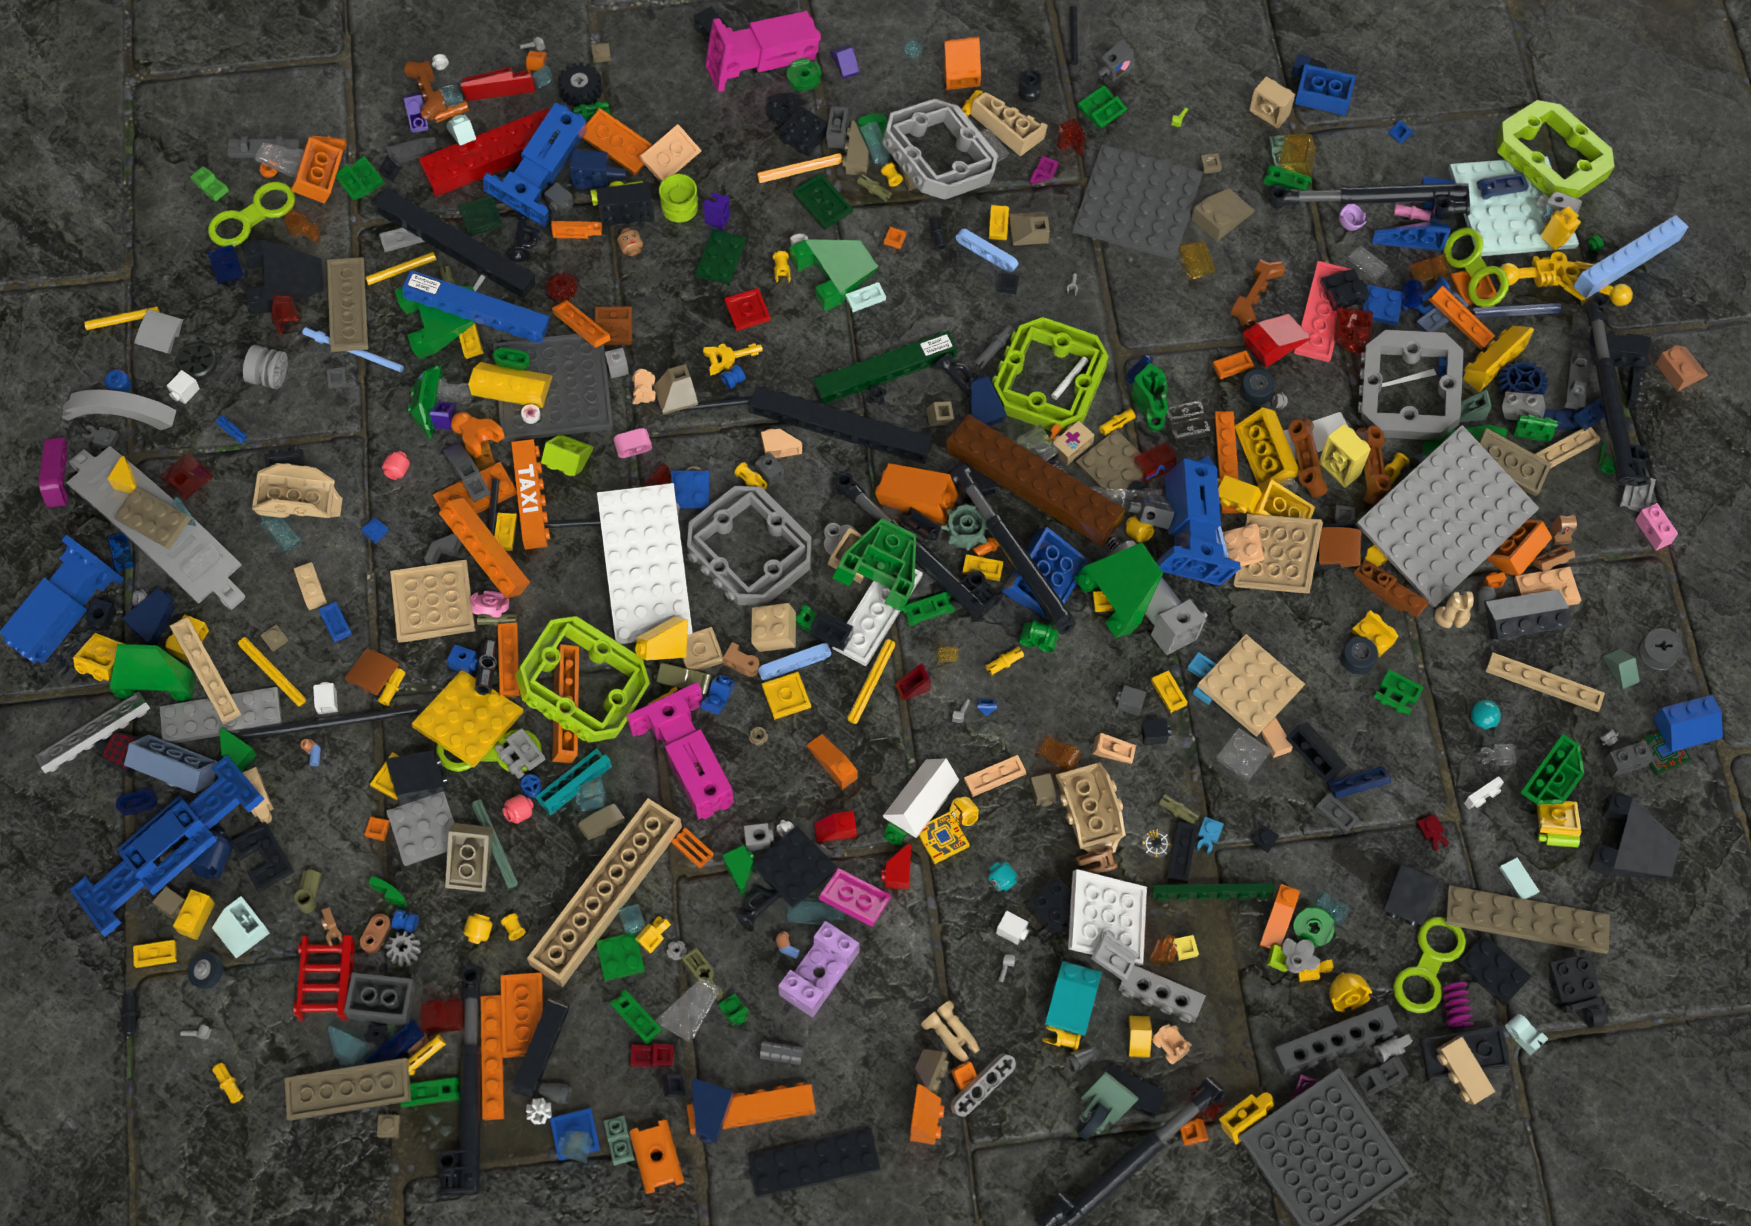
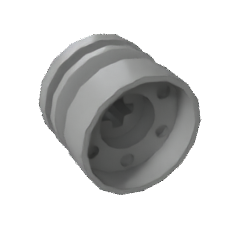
M252 345L244 360V381L255 385L262 383L264 387L279 389L287 372V354L284 351H277L275 349L269 351L266 347Z

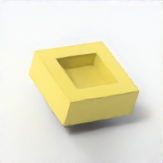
M1194 935L1173 940L1178 961L1198 957L1199 952Z

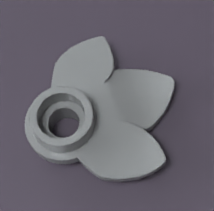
M830 523L825 527L824 535L826 538L824 540V548L829 555L833 554L849 527L857 532L853 526H840L837 523ZM831 531H836V532H837V533L834 534V535H833V534H830Z
M1287 938L1284 941L1282 952L1286 957V967L1290 972L1300 973L1304 969L1314 970L1318 967L1321 960L1313 955L1314 944L1311 940L1304 939L1295 943L1292 939Z

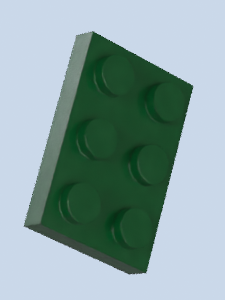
M822 173L793 190V195L824 230L853 213V208Z
M712 229L695 272L696 276L730 285L747 238Z

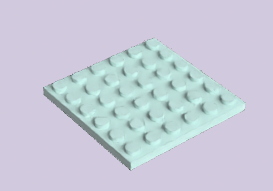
M1545 157V163L1551 168L1548 157ZM1497 160L1449 165L1448 170L1455 184L1469 183L1470 215L1466 216L1465 213L1463 214L1467 226L1476 229L1482 236L1483 251L1480 256L1554 250L1540 236L1547 222L1542 219L1545 209L1536 205L1541 195L1548 199L1550 198L1527 178L1526 181L1529 185L1527 191L1494 196L1486 200L1482 198V191L1476 185L1479 180L1520 173L1508 161ZM1575 232L1569 241L1557 250L1577 248L1579 243ZM1471 236L1472 241H1473V244H1474V247H1475V240H1474V238Z

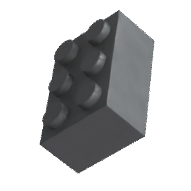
M352 973L344 1013L349 1020L410 1026L417 985L413 979Z

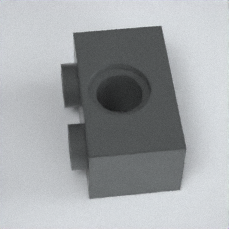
M831 107L826 133L828 148L845 149L847 129L850 124L848 107Z
M1642 741L1609 752L1604 759V763L1611 778L1647 767L1654 757L1646 741Z

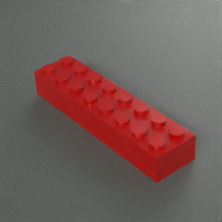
M548 107L477 135L475 140L463 145L457 143L419 158L421 170L434 196H440L483 179L486 173L492 175L522 162L521 153L549 113L550 108Z

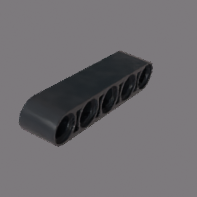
M551 997L548 999L514 1081L513 1093L530 1099L534 1098L566 1020L570 1004Z

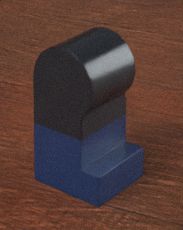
M1299 53L1291 76L1298 78L1299 74L1302 75L1305 64L1327 69V66L1322 61Z

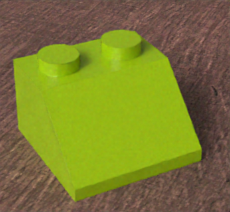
M558 435L546 442L541 463L547 465L549 469H558L563 471L565 475L575 476L583 470L594 446L564 435Z

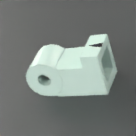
M1521 1014L1514 1016L1505 1025L1515 1041L1530 1056L1548 1039L1543 1033L1540 1034Z

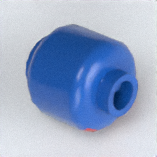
M120 369L110 371L104 379L107 390L129 393L132 384L128 375Z

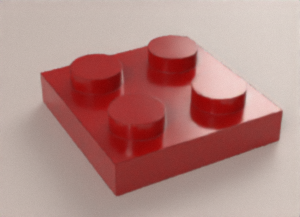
M759 288L724 298L736 331L771 321Z

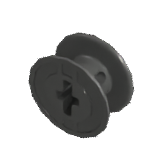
M1665 628L1650 631L1639 648V654L1644 664L1658 671L1668 670L1673 667L1683 652V644L1679 636L1670 629Z

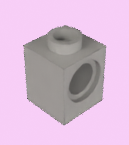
M623 348L605 352L611 379L629 374Z
M768 823L744 826L747 851L771 848L770 842L774 841L773 829H768ZM758 834L764 835V838L761 840H756L754 837Z

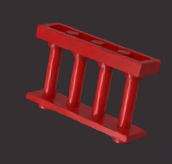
M343 935V942L332 944V946H329V944H310L308 937L302 936V943L298 945V953L301 955L297 1002L293 1004V1013L299 1021H304L305 1012H335L341 1021H349L344 1010L354 965L355 940L352 935ZM339 952L342 954V960L338 964H309L310 953ZM308 972H338L340 974V982H337V984H307ZM306 992H336L339 994L338 1002H335V1004H305Z

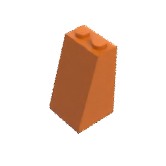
M888 463L886 470L883 471L882 480L875 490V495L881 505L908 513L910 507L941 525L947 524L949 520L947 510H953L959 495L950 474Z

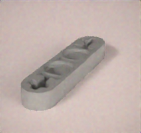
M1004 1053L998 1055L953 1098L950 1105L952 1112L962 1117L968 1115L1015 1069V1059L1011 1055ZM1004 1059L1007 1060V1062H1006L1007 1065H1008L1007 1067H1003V1065H1004L1003 1060H1004ZM993 1072L995 1075L994 1081L987 1083L986 1077L988 1073ZM978 1086L980 1094L974 1098L971 1092L974 1087ZM960 1102H961V1103H964V1104L962 1105V1106H963V1110H960V1109H959L960 1106H959L958 1104H959Z

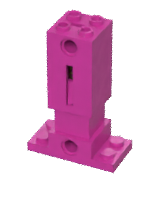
M807 11L752 22L749 24V29L735 32L732 31L731 27L726 28L720 18L713 19L705 67L717 92L724 91L727 79L739 77V73L742 70L756 68L758 72L789 66L793 61L800 58H807L810 61L815 60L821 35L816 30L813 18L809 16Z
M697 682L626 716L629 730L633 737L643 735L648 729H651L656 740H662L665 745L667 761L699 820L711 817L714 812L720 809H728L734 803L732 787L701 729L696 731L692 724L691 711L698 709L703 701L701 687Z

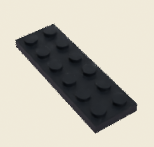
M871 1128L748 1155L757 1198L881 1171Z

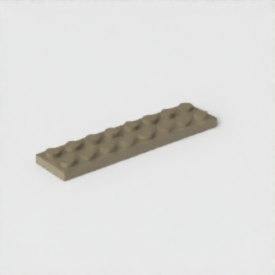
M1450 885L1447 888L1445 925L1607 954L1609 951L1610 914Z

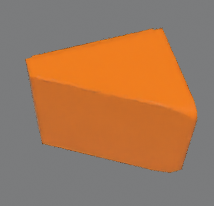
M529 51L526 57V68L528 70L543 71L547 53Z
M1202 1119L1191 1120L1180 1129L1184 1145L1209 1140Z

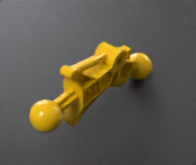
M1554 252L1551 257L1539 259L1537 256L1533 257L1532 267L1518 268L1511 263L1502 264L1499 267L1506 272L1509 286L1515 284L1518 279L1533 277L1537 287H1542V285L1544 287L1560 285L1564 287L1565 291L1582 302L1586 298L1573 286L1581 273L1595 264L1567 261L1564 253ZM1617 284L1614 287L1607 285L1598 291L1608 295L1611 302L1616 306L1627 305L1633 297V291L1626 284Z

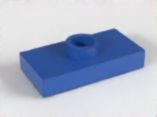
M336 601L318 609L334 643L352 635Z

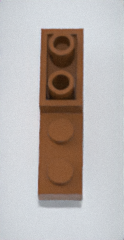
M1366 559L1354 571V575L1370 591L1399 612L1404 610L1417 618L1428 606V600L1397 583L1396 577Z

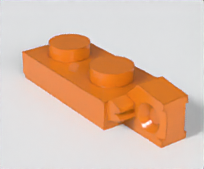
M552 221L551 225L554 238L589 239V236L602 235V222Z

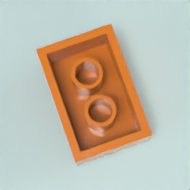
M309 137L304 146L291 191L325 204L331 193L343 150Z

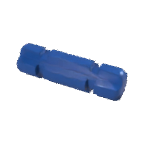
M221 415L216 419L217 425L224 428L223 430L233 438H236L239 443H244L247 440L246 434L240 431L231 421H228L225 416Z

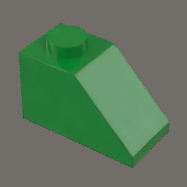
M224 728L220 729L222 757L224 758L227 755L243 772L257 755L253 748Z
M743 845L722 855L723 863L741 896L745 894L754 869L752 864L755 861L751 850L747 851Z

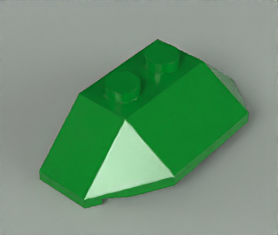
M441 365L425 370L416 379L415 387L411 388L412 403L408 405V413L411 414L413 422L429 439H432L434 431L430 411L439 402L441 380L443 379Z
M1562 734L1521 791V794L1537 805L1563 804L1584 775L1580 745Z

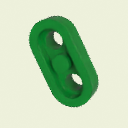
M498 348L493 354L495 364L501 367L524 370L530 365L529 354L524 351Z

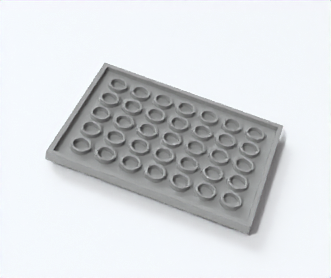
M1461 425L1355 524L1424 599L1428 600L1429 605L1434 608L1525 523L1539 507L1469 431Z

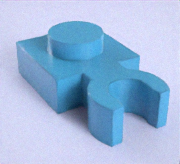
M1207 817L1204 818L1198 837L1202 838V840L1197 844V851L1200 850L1202 845H1205L1208 848L1207 854L1211 853L1213 848L1211 842L1217 844L1224 825L1223 823Z

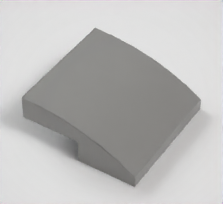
M148 309L141 322L134 343L171 354L175 336L179 337L183 319Z

